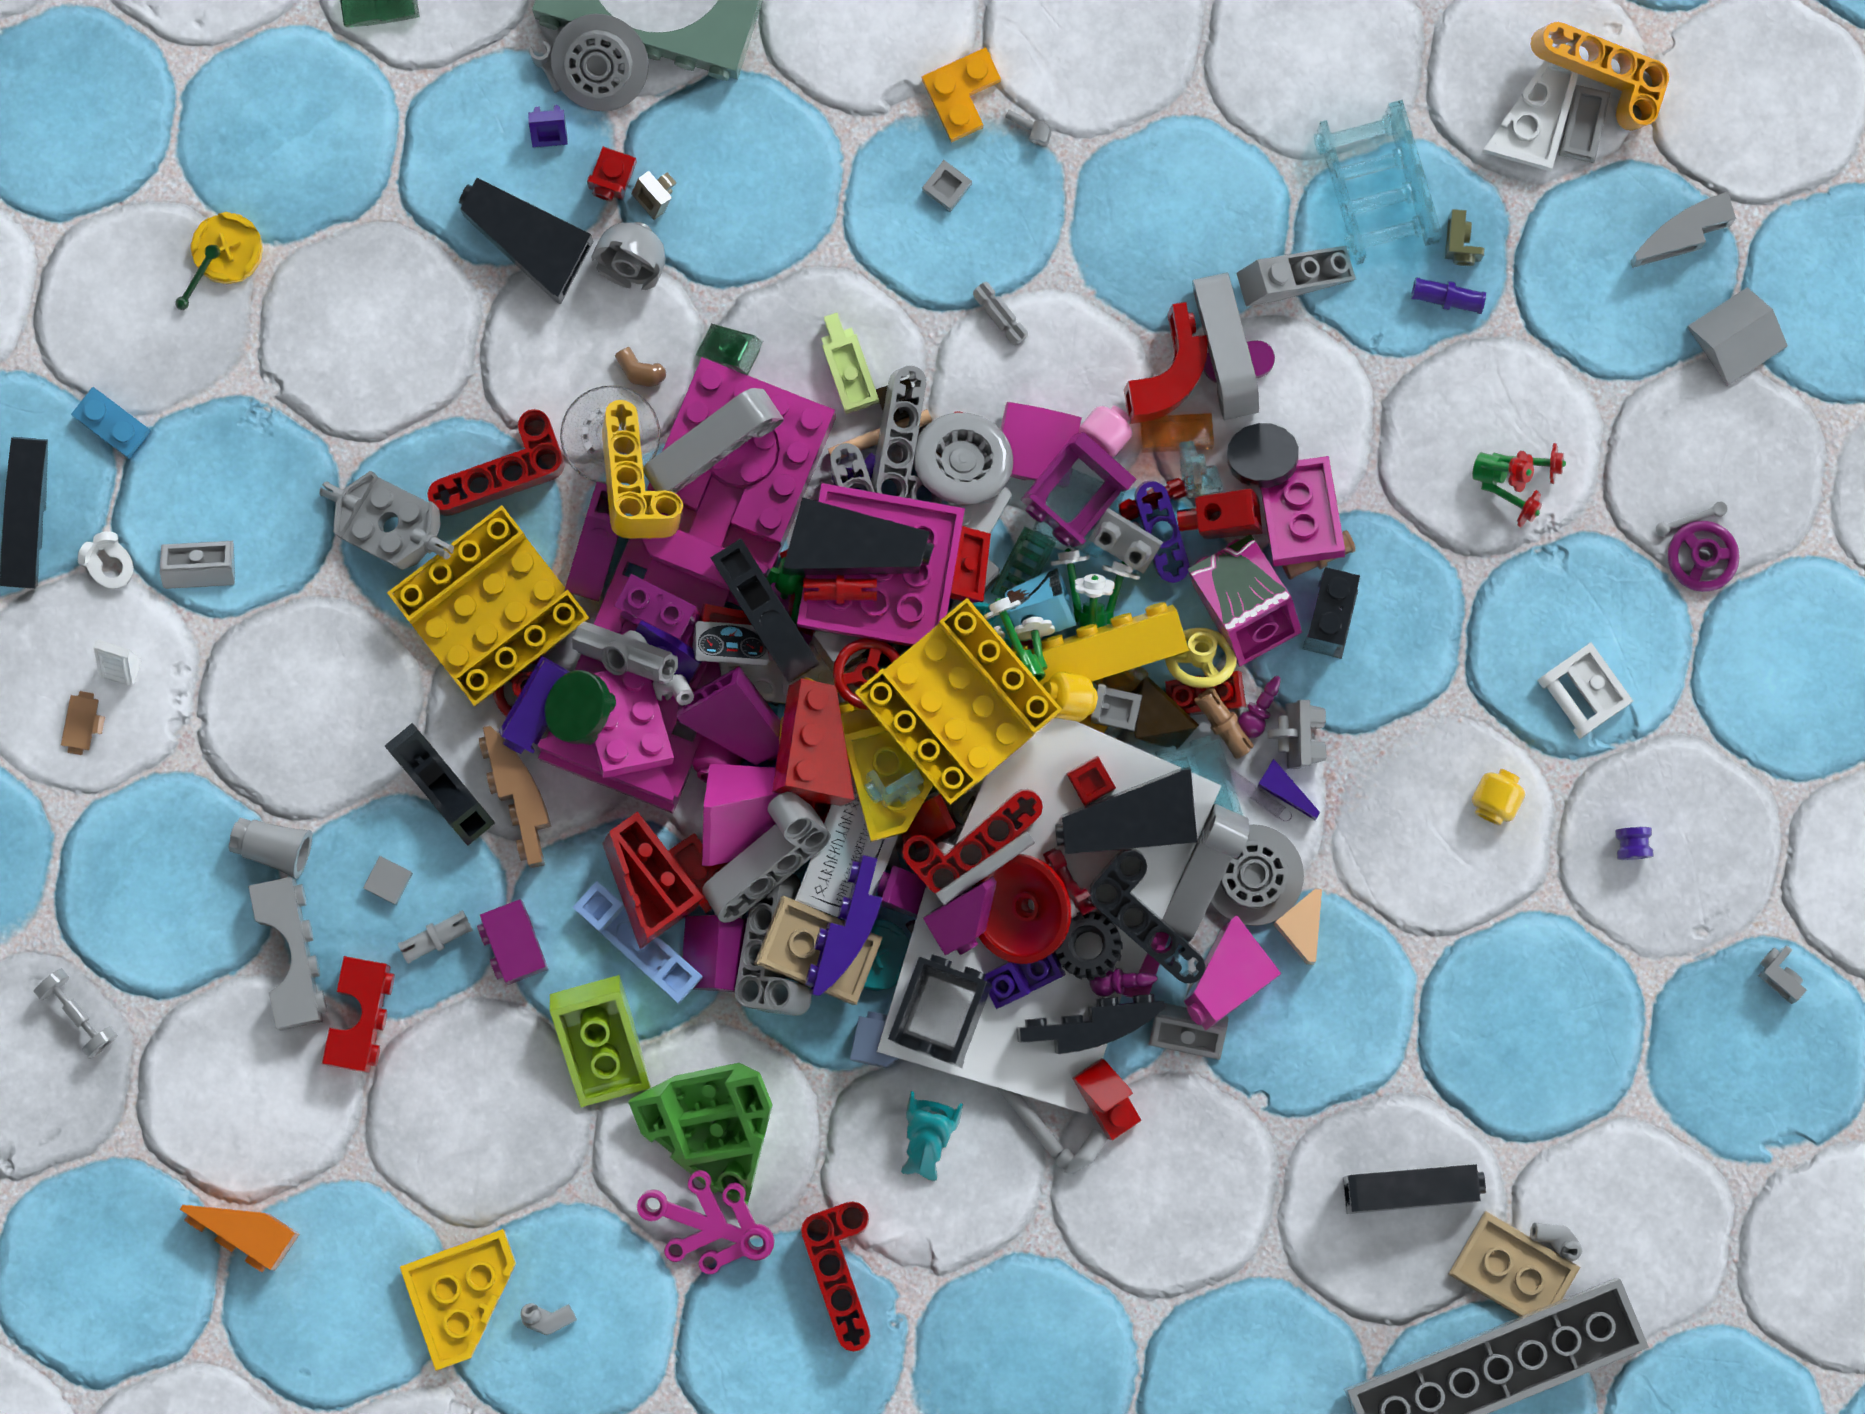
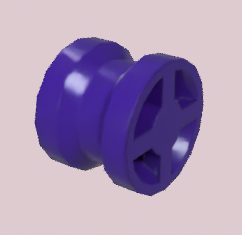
M1630 827L1616 829L1615 836L1620 841L1617 859L1634 860L1654 857L1653 849L1649 846L1652 828Z

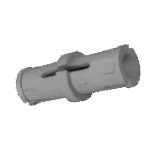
M462 910L435 926L433 923L427 925V930L398 943V946L403 952L402 954L406 962L409 964L411 961L435 949L438 951L445 948L444 944L468 932H472L473 929Z

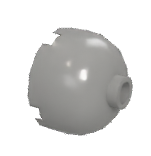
M640 222L618 223L611 226L603 233L591 256L592 261L596 259L598 262L596 267L598 272L609 281L629 289L632 286L631 282L643 284L641 290H648L656 286L666 260L663 243L649 226Z

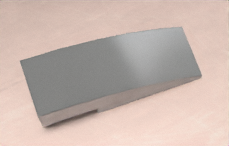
M1728 191L1707 198L1683 210L1662 225L1634 254L1630 261L1632 268L1699 250L1706 242L1705 233L1730 227L1735 221L1736 216Z

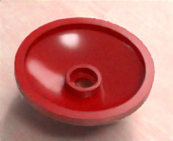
M1019 854L972 886L973 888L992 876L997 882L986 931L978 936L985 947L997 957L1016 964L1034 963L1053 954L1065 940L1071 923L1069 895L1058 874L1043 861L1029 855ZM1029 899H1031L1034 903V910L1030 909L1028 906Z

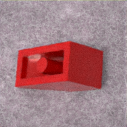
M941 794L922 804L907 832L901 834L904 842L913 834L921 833L930 837L937 844L939 841L948 839L956 833V826ZM915 841L910 845L914 846L917 853L929 847L923 841Z

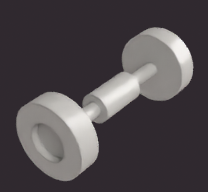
M62 968L58 969L45 978L34 989V993L40 1000H44L52 994L58 997L64 1005L62 1007L64 1012L78 1028L82 1026L92 1038L82 1050L89 1059L93 1058L107 1048L118 1035L111 1027L105 1028L98 1034L87 1022L89 1017L74 999L69 1000L60 990L68 981L69 976Z

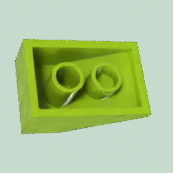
M620 975L550 994L549 1011L580 1107L651 1088L631 1009Z

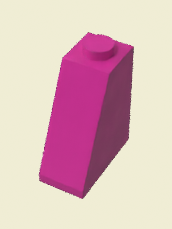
M1235 916L1221 928L1204 961L1205 972L1201 979L1193 983L1184 1003L1187 1005V1011L1191 1019L1196 1024L1202 1025L1206 1031L1281 974L1238 916Z

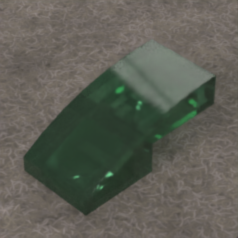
M340 0L345 27L385 24L420 17L417 0Z

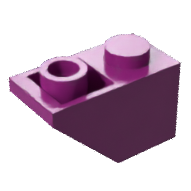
M893 866L890 874L883 872L877 893L878 896L882 897V907L917 918L926 884L918 875Z

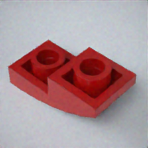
M1234 671L1226 681L1213 687L1228 710L1246 707L1241 671ZM1177 679L1165 681L1166 694L1189 715L1204 714L1195 703V698H1198L1200 693L1209 688L1191 687Z

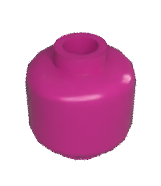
M702 736L693 757L692 765L697 772L698 778L707 783L710 764L741 765L743 758Z

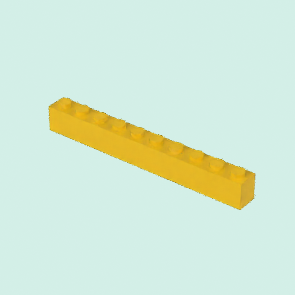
M1166 602L1156 603L1146 607V613L1132 617L1131 613H1125L1111 618V624L1097 628V624H1090L1076 629L1077 635L1065 639L1062 638V635L1043 639L1041 647L1048 668L1044 670L1046 675L1039 683L1043 686L1045 682H1049L1050 678L1058 672L1082 675L1092 682L1189 651L1177 609L1174 605L1167 606ZM1022 646L1024 650H1028L1027 646ZM846 701L839 703L844 735L882 725L870 710L854 707Z

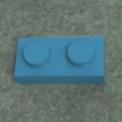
M95 387L89 390L71 413L75 419L128 459L132 457L151 432L148 427Z

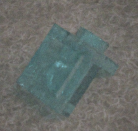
M1193 440L1179 443L1180 472L1188 498L1223 492V484L1217 467L1215 465L1206 466L1204 454H1197Z

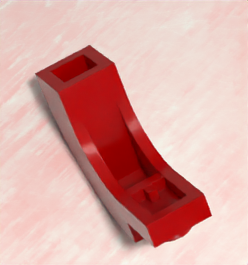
M1186 302L1172 304L1167 313L1174 349L1171 367L1155 377L1128 381L1124 388L1127 413L1130 417L1129 424L1152 421L1171 413L1188 398L1201 377L1207 358V335L1192 337V334L1196 333V321L1193 312L1188 313Z

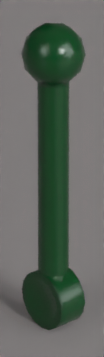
M209 245L205 248L206 257L183 296L178 297L175 301V305L179 310L188 308V299L212 259L220 256V248L217 245Z

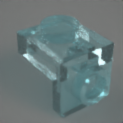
M916 768L885 788L873 769L867 773L866 779L868 783L864 787L875 804L881 801L884 808L897 800H900L903 805L921 793L918 787L923 784L924 779Z

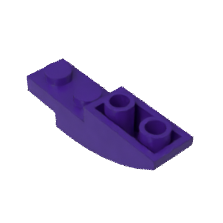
M861 855L858 862L852 861L847 882L853 883L850 896H843L838 913V918H842L843 923L842 925L827 923L826 929H819L815 943V950L820 951L817 965L810 964L805 985L811 986L809 993L811 995L820 996L841 977L859 954L870 934L882 902L881 897L869 895L877 858Z

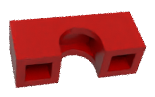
M347 956L343 957L337 992L342 995L355 997L361 1004L362 1015L359 1022L350 1029L329 1028L322 1064L368 1074L371 1066H377L380 1055V1045L375 1044L378 1030H384L388 1012L387 1009H382L385 994L391 995L395 974L390 973L391 967L388 964Z

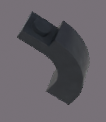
M413 723L385 745L390 754L467 846L495 824V821Z

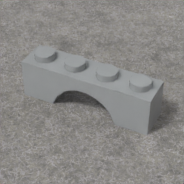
M292 877L249 885L255 921L261 925L279 930L286 938L291 950V965L287 976L279 986L269 992L276 1029L281 1031L323 1022L322 1013L327 1012L324 992H317L315 977H320V968L317 956H310L308 942L313 941V932L310 920L303 919L301 906L307 905L303 885H297L296 880Z

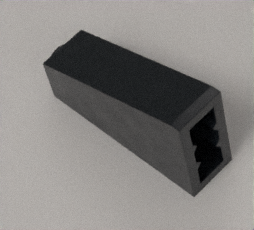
M476 177L473 185L467 184L460 196L459 204L462 205L460 210L463 216L555 302L561 304L594 242L592 235Z
M802 497L782 574L789 576L919 574L921 563L929 565L934 544L927 542L930 534L929 531Z
M1183 767L1061 815L1062 824H1055L1057 846H1064L1065 854L1196 843L1197 831L1191 768Z
M1477 1164L1355 1174L1343 1177L1346 1214L1473 1203L1481 1201L1480 1194L1486 1193L1484 1172H1478Z

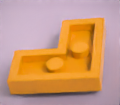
M986 47L921 76L922 82L951 143L983 129L984 125L970 96L1001 82L999 73Z

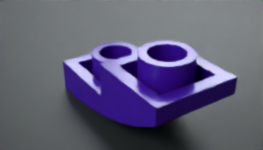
M1054 952L1045 959L1034 963L1016 964L1007 962L986 973L984 980L993 985L989 996L995 1008L998 1009L1066 975V972Z

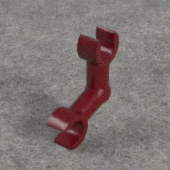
M1054 847L1044 853L1043 857L1047 865L1061 878L1069 898L1073 901L1079 913L1083 916L1096 909L1088 899L1091 896L1086 888L1081 889L1070 874L1062 851Z

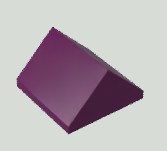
M717 915L685 917L682 958L703 976L692 990L735 992L747 919L738 918L724 923L718 919Z

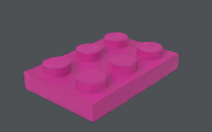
M1329 456L1298 460L1294 474L1284 483L1270 488H1260L1273 567L1345 557V546Z
M608 670L592 673L599 676L606 683L609 692L613 693L616 698L614 710L610 713L606 725L593 743L602 778L672 765L674 755L651 679L629 671L622 675H614Z

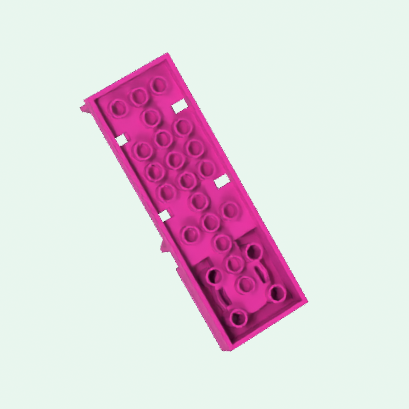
M701 357L663 450L733 398L751 388L764 389L784 418V421L770 433L762 437L750 438L676 493L682 500L683 509L679 528L674 535L666 538H629L594 625L621 635L628 631L636 630L637 625L621 618L622 610L614 607L629 577L625 576L629 563L647 569L643 580L696 606L700 615L703 603L724 607L727 601L740 607L710 557L737 540L742 539L767 578L772 567L775 568L780 556L779 553L782 551L800 507L802 497L805 495L836 420L835 410ZM649 483L647 491H655L651 483ZM693 636L688 643V646L693 648ZM582 654L575 670H583L589 673L607 671L601 661ZM702 662L693 681L689 684L692 692L721 677L719 662ZM662 695V700L657 701L674 755L672 765L602 778L593 744H571L556 738L550 730L547 737L541 739L538 744V748L541 751L538 759L673 814L693 767L692 760L703 735L697 732L693 742L672 734L676 722L679 721L677 719L679 704L674 695L669 700H666V697Z

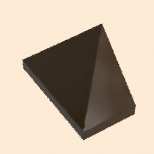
M1148 676L1131 692L1142 695L1134 730L1136 739L1177 751L1199 726L1188 713Z

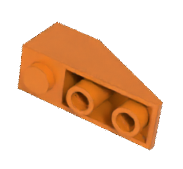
M182 1205L180 1208L181 1211L187 1214L184 1221L201 1232L207 1227L217 1234L215 1242L231 1252L237 1247L248 1255L244 1261L262 1273L265 1268L275 1271L300 1235L268 1213Z

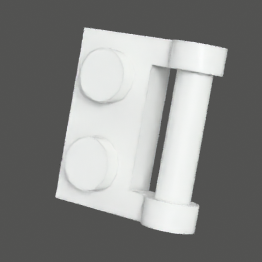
M1592 642L1537 680L1543 689L1547 688L1572 722L1575 727L1573 731L1579 739L1633 702ZM1566 673L1595 712V715L1588 720L1559 681V678Z

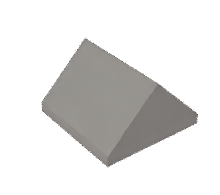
M1748 287L1687 327L1727 386L1788 346L1773 309Z

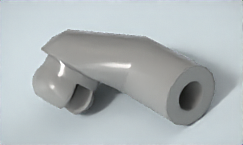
M1093 1129L1076 1155L1069 1149L1062 1151L1056 1160L1057 1166L1065 1169V1173H1076L1095 1160L1107 1142V1137L1102 1132Z
M1542 1223L1532 1224L1530 1229L1532 1241L1549 1242L1563 1259L1566 1258L1570 1261L1579 1259L1582 1254V1247L1568 1227Z
M529 1303L521 1309L520 1313L522 1323L527 1328L544 1335L552 1334L577 1320L569 1304L552 1313L538 1307L534 1303Z

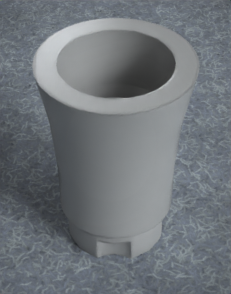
M239 818L235 822L230 835L229 851L241 854L243 858L275 868L297 879L302 874L310 854L312 831L268 824L255 819L250 821Z

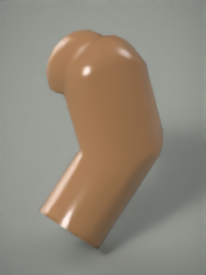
M630 347L624 348L615 354V358L628 380L635 385L653 387L666 378V370L663 365L659 363H654L653 365L639 363Z

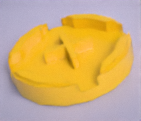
M223 212L211 218L208 217L200 223L193 233L191 253L198 269L206 257L205 248L207 246L217 245L220 248V256L212 259L203 274L213 282L222 284L241 282L251 276L261 263L263 254L261 235L253 223L240 214Z

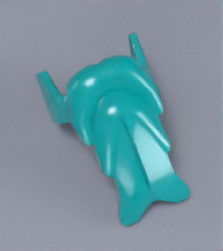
M911 1091L906 1109V1119L908 1121L907 1139L910 1140L906 1153L909 1158L902 1166L901 1172L903 1174L917 1173L928 1180H937L936 1162L940 1161L942 1148H946L951 1133L957 1129L960 1123L963 1103H960L957 1109L938 1102L917 1100L914 1098V1092ZM927 1111H933V1112H936V1113H939V1114H932V1113L927 1112Z

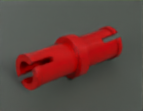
M837 575L836 579L804 578L803 588L819 589V591H804V601H836L837 604H844V601L877 602V591H862V588H877V578L844 579V575Z

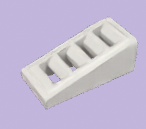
M101 640L95 641L93 648L100 676L132 686L135 683L142 662L140 658L130 649Z

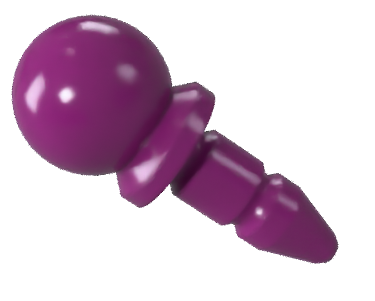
M1275 676L1265 685L1264 691L1261 692L1256 704L1249 702L1247 705L1248 710L1243 712L1238 718L1237 722L1249 739L1259 737L1265 730V719H1269L1271 716L1266 709H1269L1274 696L1279 691L1281 682L1279 676Z
M1117 968L1112 972L1109 970L1105 973L1106 977H1095V980L1089 981V985L1096 995L1107 997L1114 992L1123 994L1125 988L1148 986L1155 983L1158 978L1156 975L1146 972H1139L1138 974L1124 973L1121 968Z

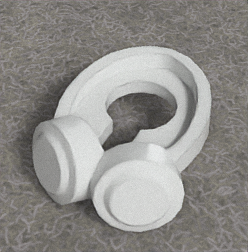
M108 531L98 533L93 537V542H85L78 552V563L87 567L90 575L100 585L109 589H120L131 581L134 571L133 562L126 549L118 543V535L116 533ZM99 550H105L110 558H117L121 561L123 569L119 576L109 578L103 574V562L98 557Z

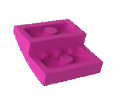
M1006 402L1001 431L1008 439L1013 453L1011 477L1024 481H1036L1072 436L1079 433L1082 417L1025 404ZM1072 467L1056 485L1057 487H1068Z

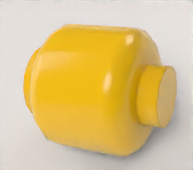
M1058 672L1050 678L1049 682H1045L1043 685L1045 690L1062 708V711L1054 717L1055 719L1081 722L1087 716H1090L1096 708L1098 700L1097 691L1093 687L1091 680L1085 676Z
M1500 769L1498 774L1493 772L1485 773L1472 796V803L1476 807L1475 814L1496 825H1501L1503 821H1512L1526 795L1524 789L1518 784L1520 778L1504 769Z

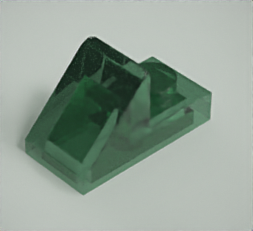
M711 323L696 356L748 375L764 341L755 335Z

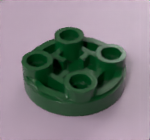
M583 670L571 671L560 677L548 693L545 703L546 724L550 732L562 741L571 744L591 745L597 740L598 734L602 731L610 713L614 710L616 698L613 693L609 692L606 683L599 676Z

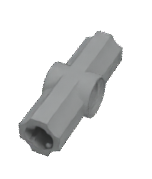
M583 622L577 626V631L572 638V649L582 655L601 661L605 668L614 675H622L629 671L666 685L673 680V675L678 668L677 656L647 644L645 638L636 631H628L621 635L594 624Z

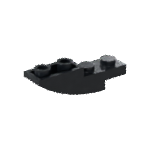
M737 540L710 557L788 683L818 666V660L743 540Z
M1154 994L1133 996V1003L1119 1004L1118 997L1096 999L1097 1006H1088L1089 1021L1083 1022V1015L1061 1016L1062 1023L1048 1025L1047 1018L1025 1019L1024 1027H1016L1017 1040L1020 1043L1054 1040L1056 1054L1079 1052L1099 1047L1134 1032L1164 1010L1165 1004L1164 1001H1155Z

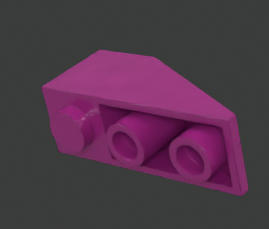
M596 482L564 592L569 590L571 594L597 602L600 600L619 538L611 528L607 484Z

